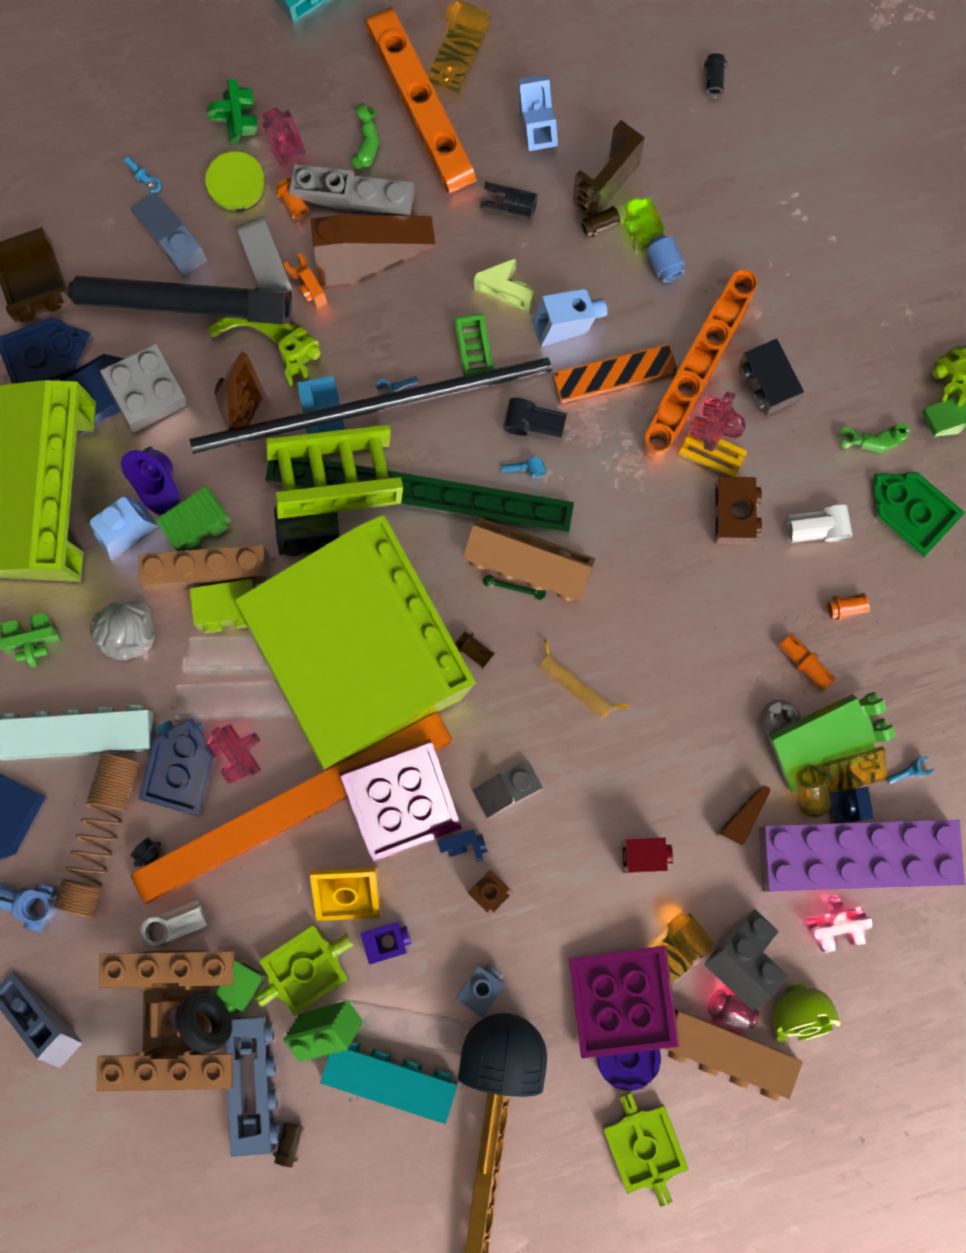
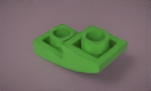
M956 397L924 408L922 414L934 437L956 435L966 427V401L961 407L957 406L960 398Z

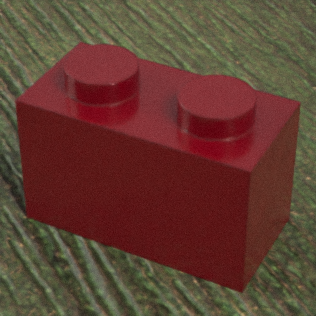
M666 837L626 839L621 841L623 873L668 871V864H673L672 845L666 844Z

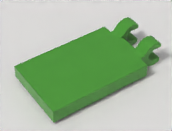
M875 692L865 695L860 700L851 694L767 735L787 788L794 792L813 782L812 773L807 767H814L819 777L822 778L826 776L825 766L827 762L831 761L829 770L832 773L838 770L835 760L840 763L841 767H844L849 757L850 763L863 758L860 753L869 755L876 751L875 742H885L895 738L896 734L892 724L887 726L884 718L871 723L869 717L887 711L884 699H878Z

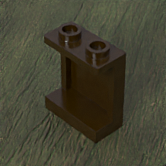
M622 120L613 128L609 157L612 159L598 176L592 179L581 170L575 175L573 200L575 205L584 213L590 212L594 215L601 212L640 165L645 137Z
M43 227L0 242V285L8 305L5 307L6 311L15 323L31 321L36 315L47 311H60L65 305L72 303L51 239Z

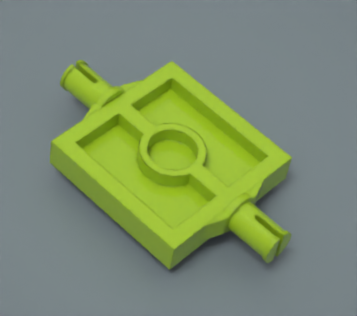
M314 924L261 959L259 962L268 975L270 985L254 995L257 1001L268 994V996L257 1002L259 1006L263 1007V1005L277 996L286 1003L292 1015L295 1016L349 980V977L340 965L338 956L351 946H354V943L350 940L340 947L342 943L350 939L349 935L346 933L331 944L323 938Z
M628 1092L626 1095L630 1106L624 1094L619 1096L626 1115L620 1121L603 1127L627 1194L641 1188H653L659 1206H666L661 1192H663L667 1204L673 1202L666 1182L673 1176L689 1170L665 1105L662 1104L649 1110H638L632 1095L633 1093Z

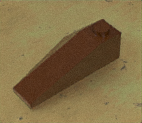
M333 215L310 218L318 279L322 289L350 286L359 282V279L373 272L379 273L385 270L384 267L400 260L405 261L435 247L432 216Z
M241 352L227 371L225 378L221 377L214 391L226 429L230 430L251 425L266 395L248 355L244 352Z

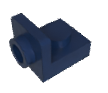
M868 786L830 792L828 794L834 824L874 819Z
M474 829L437 841L440 852H448L449 857L468 852L466 845L469 844L473 846L477 862L484 860L482 854L488 852L483 835H476Z

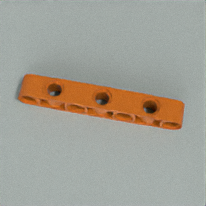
M389 7L364 18L368 34L447 193L450 194L475 183L476 176L473 167L394 9ZM394 48H399V49H401V50H399L398 52H391V51H390L391 49H394ZM419 97L426 99L423 102L414 101V99ZM442 147H448L451 149L449 152L446 153L438 151Z
M745 269L736 271L731 276L723 293L719 295L646 431L642 449L647 457L654 460L665 457L676 437L681 433L748 309L758 284L755 274ZM742 284L747 287L748 291L740 292L736 289L735 285ZM716 335L720 338L721 342L711 343L707 336ZM683 385L689 386L693 394L683 395L678 387ZM659 437L664 441L665 446L660 448L654 447L649 439Z

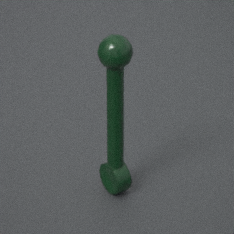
M486 575L483 578V584L487 587L495 585L530 594L539 601L543 600L546 596L545 590H534L494 579L491 575Z

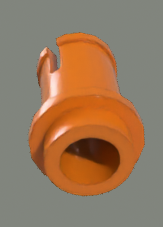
M286 178L276 185V195L278 198L283 199L291 217L299 219L309 212V208L303 199L290 195L291 178Z
M866 593L843 598L833 596L832 600L827 601V611L831 619L842 620L843 616L867 613L870 609Z

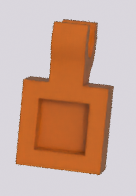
M300 253L297 255L301 263L300 267L296 269L291 268L286 261L284 262V268L288 276L301 280L302 284L298 286L306 302L312 300L318 309L327 304L326 296L311 269L308 268L306 258Z

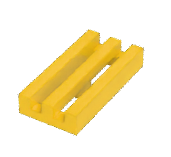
M692 425L678 455L725 477H736L747 454V450ZM693 436L696 437V438H698V439H700V440H702V441H704V442H706V443H709V444H711V445H713V446H715V447H717V448H719V449H722V450H724V451H726V452H728V453H730V454H732V455H735V456H737L738 458L736 459V458L731 457V456H729V455H727V454H725V453H723V452H721V451H719V450H716V449H714V448H712V447H710V446H708V445H706V444H703V443H701V442H699V441L693 439ZM688 447H694L714 458L732 465L733 468L731 470L688 450Z

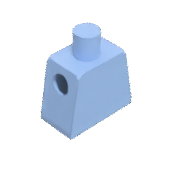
M585 289L542 296L532 318L540 346L544 347L587 333L595 318L607 315V305L603 298L591 300L588 291Z
M127 496L121 497L88 522L93 537L111 561L159 527L140 501Z

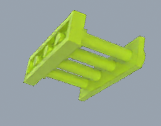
M369 425L364 428L294 436L279 435L266 439L267 461L278 460L283 491L276 492L277 518L282 519L401 504L403 493L401 477H389L383 447H389L390 425ZM370 449L377 480L360 482L357 478L352 451ZM340 452L346 483L329 486L326 481L322 454ZM309 456L315 487L297 489L291 458Z

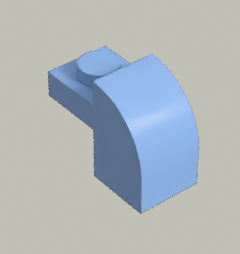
M544 74L518 79L519 109L528 150L533 151L558 146L556 118L551 105L548 75Z

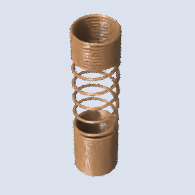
M101 752L94 774L95 777H93L94 780H92L93 783H91L92 786H90L91 789L86 799L88 802L85 804L87 807L118 821L81 818L82 823L113 837L77 834L75 837L108 853L72 850L70 853L104 870L66 867L65 869L68 872L88 879L99 886L62 879L57 898L55 899L56 902H54L55 905H53L55 909L79 916L94 917L93 914H95L94 911L96 910L95 908L97 907L103 885L99 881L77 871L105 873L108 869L104 865L80 854L102 857L112 856L111 850L85 838L116 840L118 837L116 834L88 821L108 824H121L123 821L121 818L92 805L126 811L134 786L133 783H135L134 780H136L135 777H137L136 774L139 771L140 762Z

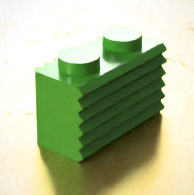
M204 486L203 489H200L197 493H194L156 519V522L176 551L198 550L202 546L201 541L210 535L212 537L221 535L228 529L227 524L232 521L208 486Z
M342 1001L298 1014V1018H295V1022L289 1028L290 1031L286 1032L287 1036L284 1037V1042L300 1062L308 1061L309 1059L313 1060V1058L317 1059L318 1057H323V1055L337 1054L338 1051H347L363 1020L349 1001Z

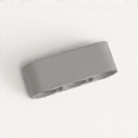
M264 216L237 225V232L259 288L292 290Z

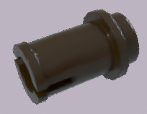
M612 206L594 215L586 214L580 223L586 237H597L598 232L620 225L621 218L617 208Z
M464 631L455 645L459 652H463L483 669L495 653L473 637L474 633L469 634Z
M284 1122L278 1149L273 1152V1156H275L274 1163L293 1168L294 1162L299 1160L296 1154L304 1127Z

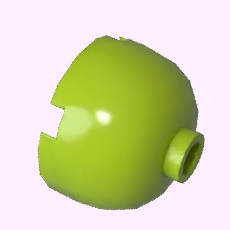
M796 984L786 989L787 994L780 997L773 1007V1027L779 1042H789L788 1036L797 1035L799 1041L812 1039L833 1031L832 1023L838 1027L841 1025L836 1008L828 995L815 988L806 989L805 984Z

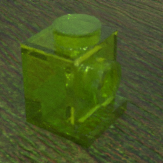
M651 197L644 200L634 199L625 205L624 208L627 214L624 219V225L629 236L634 235L632 245L634 251L650 246V240L664 234L665 227Z

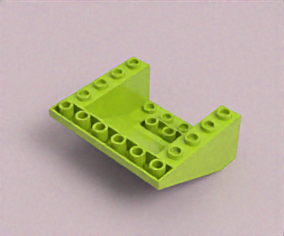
M42 380L0 385V578L81 582L84 552L67 541L76 433L77 431L94 432L96 401L78 382Z
M385 515L355 527L235 599V605L322 770L461 701L476 683Z

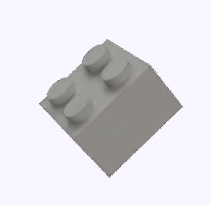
M156 344L100 370L102 380L131 433L186 407V397Z

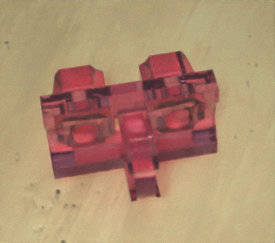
M275 107L262 115L265 121L262 123L263 129L276 161L280 166L284 165L287 160L306 153L289 110L282 113L278 107Z
M727 391L722 399L708 396L703 405V416L709 418L695 416L690 422L691 436L703 439L705 450L713 452L723 436L739 438L746 429L745 419L736 413L732 407L735 393Z
M231 724L222 728L216 727L210 732L212 738L207 744L215 756L214 760L225 755L230 762L221 770V774L227 783L231 784L255 776L261 771V768L249 752L251 748L260 742V738L256 733L248 734L240 739Z
M838 895L828 897L829 914L806 919L807 928L822 952L838 948L836 935L845 933L850 945L867 943V929L873 928L871 917L866 916L862 907L845 910L843 902L839 899Z

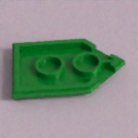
M905 472L904 474L876 473L873 475L877 518L923 558L926 557L965 513L919 472Z

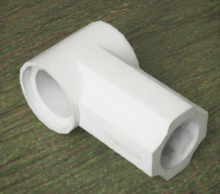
M833 505L822 508L817 512L788 515L787 532L791 543L818 539L833 542L851 538L852 531L847 505Z
M199 900L145 920L140 929V936L143 942L149 946L161 947L171 941L207 927L206 916ZM155 923H161L165 929L164 936L159 941L152 940L149 933L150 928Z

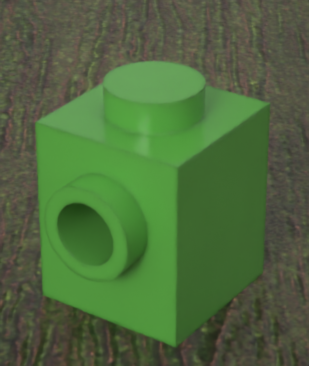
M240 959L234 960V985L216 986L218 990L215 996L221 999L228 1011L237 1013L240 1010L243 1012L249 1008L254 995L258 992L267 975Z

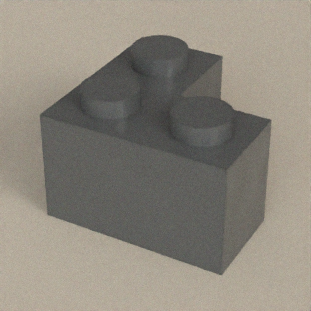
M755 908L735 923L704 963L752 1011L771 999L788 976L764 953L779 931Z

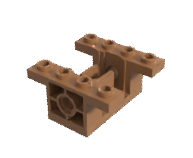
M164 950L99 954V988L140 987V991H143L142 1051L134 1055H100L97 1057L96 1091L233 1088L234 1053H202L192 1049L181 1038L176 1025L169 1021L168 1014L172 1008L177 1009L178 1005L186 997L195 992L205 991L210 993V986L234 985V951ZM197 1011L196 1019L198 1024L204 1031L210 1033L208 1017L201 1011Z

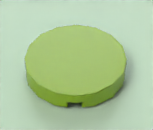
M230 151L219 155L211 162L206 171L205 185L210 198L219 207L228 211H236V209L241 208L245 210L260 200L265 190V176L260 163L253 156L244 152Z

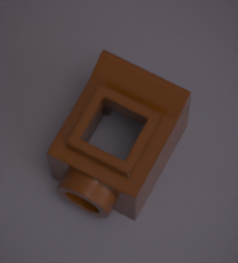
M491 870L468 892L490 915L513 893Z

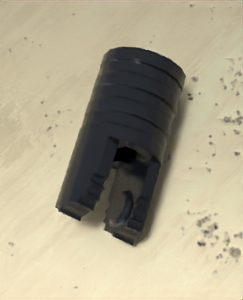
M485 182L484 189L493 193H503L505 197L503 206L486 200L481 201L480 209L527 220L533 219L538 193Z

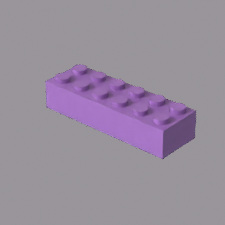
M960 819L759 827L763 892L965 885Z

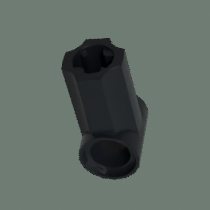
M510 398L503 430L517 436L533 434L561 441L567 413L537 407L535 403L527 399Z

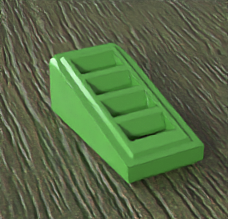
M484 313L455 317L453 324L463 375L467 376L493 370ZM478 325L479 331L463 333V327ZM481 338L479 343L465 345L464 339ZM483 348L484 354L467 357L466 351ZM485 360L486 366L469 369L468 363Z

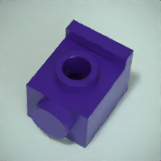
M399 921L360 933L369 965L408 953L406 946L412 945L407 926L401 927ZM386 935H390L394 939V945L390 948L385 947L382 943L383 937Z

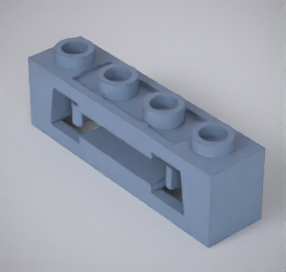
M268 1015L231 1018L232 1033L229 1040L225 1043V1053H234L233 1088L227 1089L231 1157L271 1154L275 1149V1144L280 1142L279 1124H274L273 1110L278 1109V1094L276 1089L272 1090L271 1076H276L275 1056H270L269 1043L274 1042L273 1022L268 1023ZM239 1037H241V1048H240V1052H239ZM254 1038H256L257 1056L253 1059L256 1114H260L261 1130L258 1129L259 1115H247V1118L244 1119L246 1132L244 1134L243 1113L247 1111L244 1056L240 1057V1055L256 1052V1046H254Z

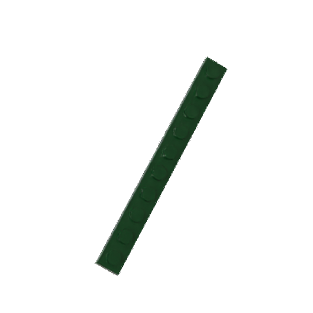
M309 457L291 458L296 488L315 487ZM322 459L327 485L345 484L342 462ZM270 460L265 481L266 483L283 486L278 460ZM355 465L358 481L377 480L374 468ZM388 471L390 478L401 477L402 501L401 504H396L398 506L474 519L482 517L497 523L569 534L574 502Z

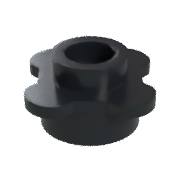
M149 837L144 839L130 854L135 860L133 865L141 867L143 864L146 866L154 862L160 855L158 849L162 843L153 842Z

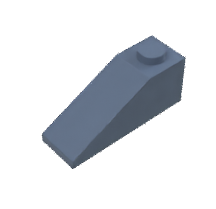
M155 192L131 208V211L183 278L207 262L201 246Z
M11 972L0 984L1 1012L37 1059L61 1068L83 1042L68 1023L15 972Z

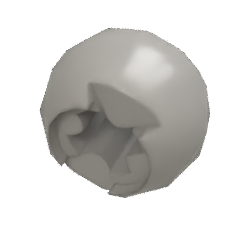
M775 700L768 703L761 713V724L763 730L768 735L801 719L796 706L786 700ZM783 712V718L788 720V723L779 727L778 721L773 719V717Z

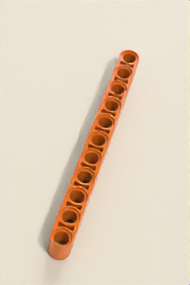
M435 713L135 871L130 877L143 903H150L347 799L348 796L339 772L428 739L432 741L435 751L450 744L453 739L440 714Z

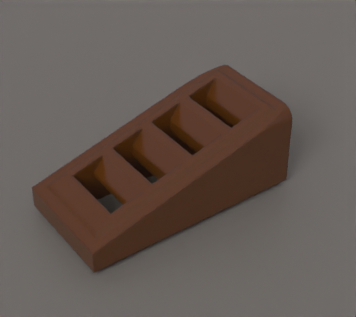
M764 785L757 789L718 831L717 836L737 847L744 845L771 792L770 788Z

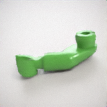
M364 102L355 107V111L362 121L361 131L363 135V141L357 153L351 157L352 165L358 170L369 167L372 164L380 145L375 123H372L371 120L376 116V111L372 107L366 108Z
M898 423L877 435L856 434L849 427L842 428L838 434L846 435L850 439H843L840 442V446L844 449L850 448L855 444L859 445V448L880 453L904 443L910 434V429L905 423Z

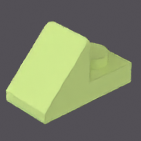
M516 259L478 272L474 277V290L527 312H530L534 303L535 291L531 290L529 285L521 281H511L516 271Z

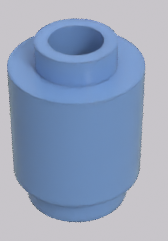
M663 234L649 241L650 246L646 249V253L657 277L662 278L664 283L681 277L685 273L683 267L685 262L674 238L666 237Z

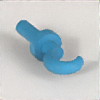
M129 156L125 157L123 161L135 172L134 178L137 181L142 180L145 184L153 181L158 184L157 189L149 191L150 194L154 192L157 194L162 187L160 180L154 176L148 177V170L145 167L140 168Z

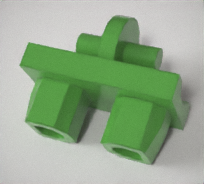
M46 613L30 616L32 631L23 634L18 620L1 623L0 650L3 649L6 654L24 650L15 653L16 661L27 660L31 668L39 666V657L48 655L47 646L36 647L61 641L60 632L53 628L50 617Z

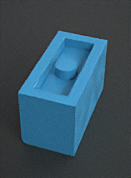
M334 376L297 382L303 413L340 405ZM343 420L306 428L307 434L345 430Z

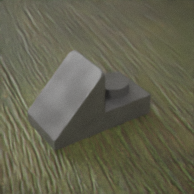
M527 760L502 774L499 773L472 791L486 817L489 818L543 789Z

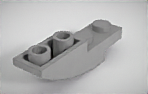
M294 164L289 193L305 201L364 215H383L384 213L410 215L415 186L414 182L355 176L352 170Z

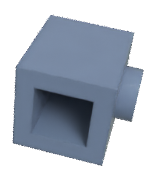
M489 963L485 968L479 964L458 993L456 999L483 1018L505 986V983L500 980L504 974Z

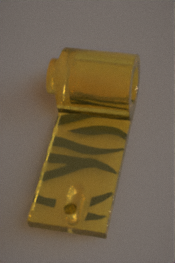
M457 0L455 4L450 3L445 15V21L449 22L448 32L427 74L431 83L459 93L487 34L492 16L491 11L461 0Z
M877 747L800 770L796 775L800 811L807 816L820 817L831 809L830 792L850 790L886 780L887 767L884 747Z
M679 913L667 924L669 931L666 937L655 946H666L672 985L701 961L717 944L690 913L685 916Z

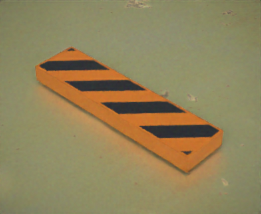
M666 344L553 372V379L559 402L562 404L676 375L678 369L671 344Z

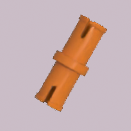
M793 633L779 644L778 648L798 666L796 670L799 673L804 672L821 692L837 679L817 659L818 655L815 652L811 653Z

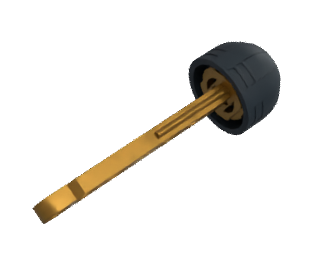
M510 1013L493 1014L480 1020L467 1034L461 1052L458 1080L470 1088L487 1092L465 1253L489 1252L510 1096H536L541 1094L544 1089L547 1068L545 1042L539 1031L528 1020Z

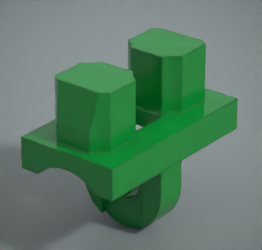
M228 79V89L223 91V100L211 102L207 106L206 111L210 120L226 122L229 143H238L240 136L255 135L258 127L255 115L241 114V109H252L254 104L253 89L238 87L237 79Z

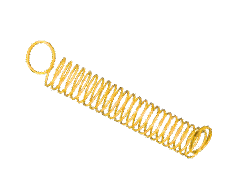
M544 639L547 655H550L547 640ZM560 665V666H558V667H557V666L555 667V669H556V670L558 669V671H557L556 674L553 676V678H554L561 670L563 671L564 667L561 668L562 665ZM567 672L566 674L564 673L561 679L558 681V683L566 676L561 685L567 679L568 681L566 682L564 687L571 681L569 686L566 688L567 690L574 683V685L569 690L570 692L576 686V688L572 692L573 694L580 687V685L578 686L576 683L578 678L574 680L575 676L571 678L573 674L569 675L570 672ZM582 687L581 689L579 688L574 697L582 690V692L577 697L578 699L584 693V695L580 699L581 701L588 694V692H585V687ZM590 694L589 696L587 695V697L582 702L584 703L590 697V699L585 704L586 706L592 700L588 708L596 701L593 694ZM598 701L597 703L595 702L591 710L598 704V706L595 708L593 712H595L600 707V709L596 713L598 714L603 709V711L599 715L600 717L606 711V713L602 717L603 719L610 712V710L608 707L606 708L605 705L603 706L601 701ZM616 704L612 708H629L630 705Z

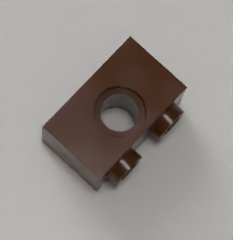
M718 477L715 483V544L752 545L757 536H761L762 519L757 517V506L761 505L762 491L761 487H756V477ZM731 506H742L746 511V516H735L731 511Z

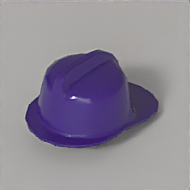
M150 446L143 451H129L122 457L121 468L124 476L149 510L155 514L162 515L179 504V493L172 480L174 473L173 464L163 452L155 450Z

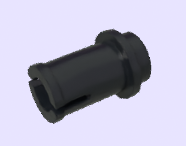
M710 54L704 62V67L707 69L705 92L709 95L724 93V69L727 68L728 62L723 54Z

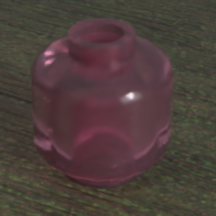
M727 986L721 990H716L710 998L708 1012L711 1014V1020L716 1026L735 1034H743L749 1028H753L759 1019L757 1008L752 1011Z

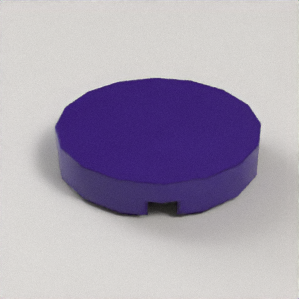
M660 1050L596 1057L598 1069L604 1079L613 1087L625 1091L640 1090L647 1086L658 1074L662 1059Z

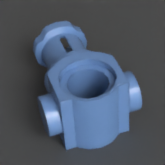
M0 882V909L13 912L14 918L24 922L23 928L42 932L44 926L49 924V921L56 915L58 910L53 906L57 896L54 893L55 887L36 883L35 889L22 887L20 890L5 887ZM38 899H41L45 904V911L41 916L36 915L33 909L34 903Z

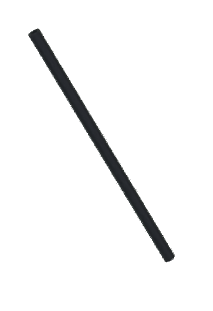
M548 357L190 438L189 441L192 453L196 454L549 373L552 370L551 362Z

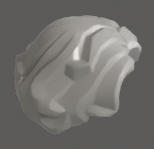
M140 601L122 604L110 603L92 618L90 633L93 645L104 653L105 656L112 657L115 660L125 661L144 655L150 650L155 639L151 609Z

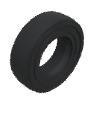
M205 991L195 992L186 997L176 1009L175 1022L177 1030L184 1042L192 1049L202 1053H209L219 1049L229 1040L232 1033L231 1016L223 1002L215 995ZM197 1011H201L208 1017L212 1026L211 1033L204 1031L198 1024L196 1019Z

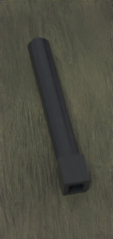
M79 275L75 276L68 286L69 298L73 300L75 306L245 319L247 322L286 324L291 321L292 290L247 289Z

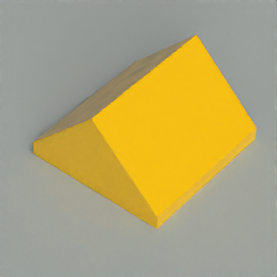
M379 868L310 870L316 921L380 918Z

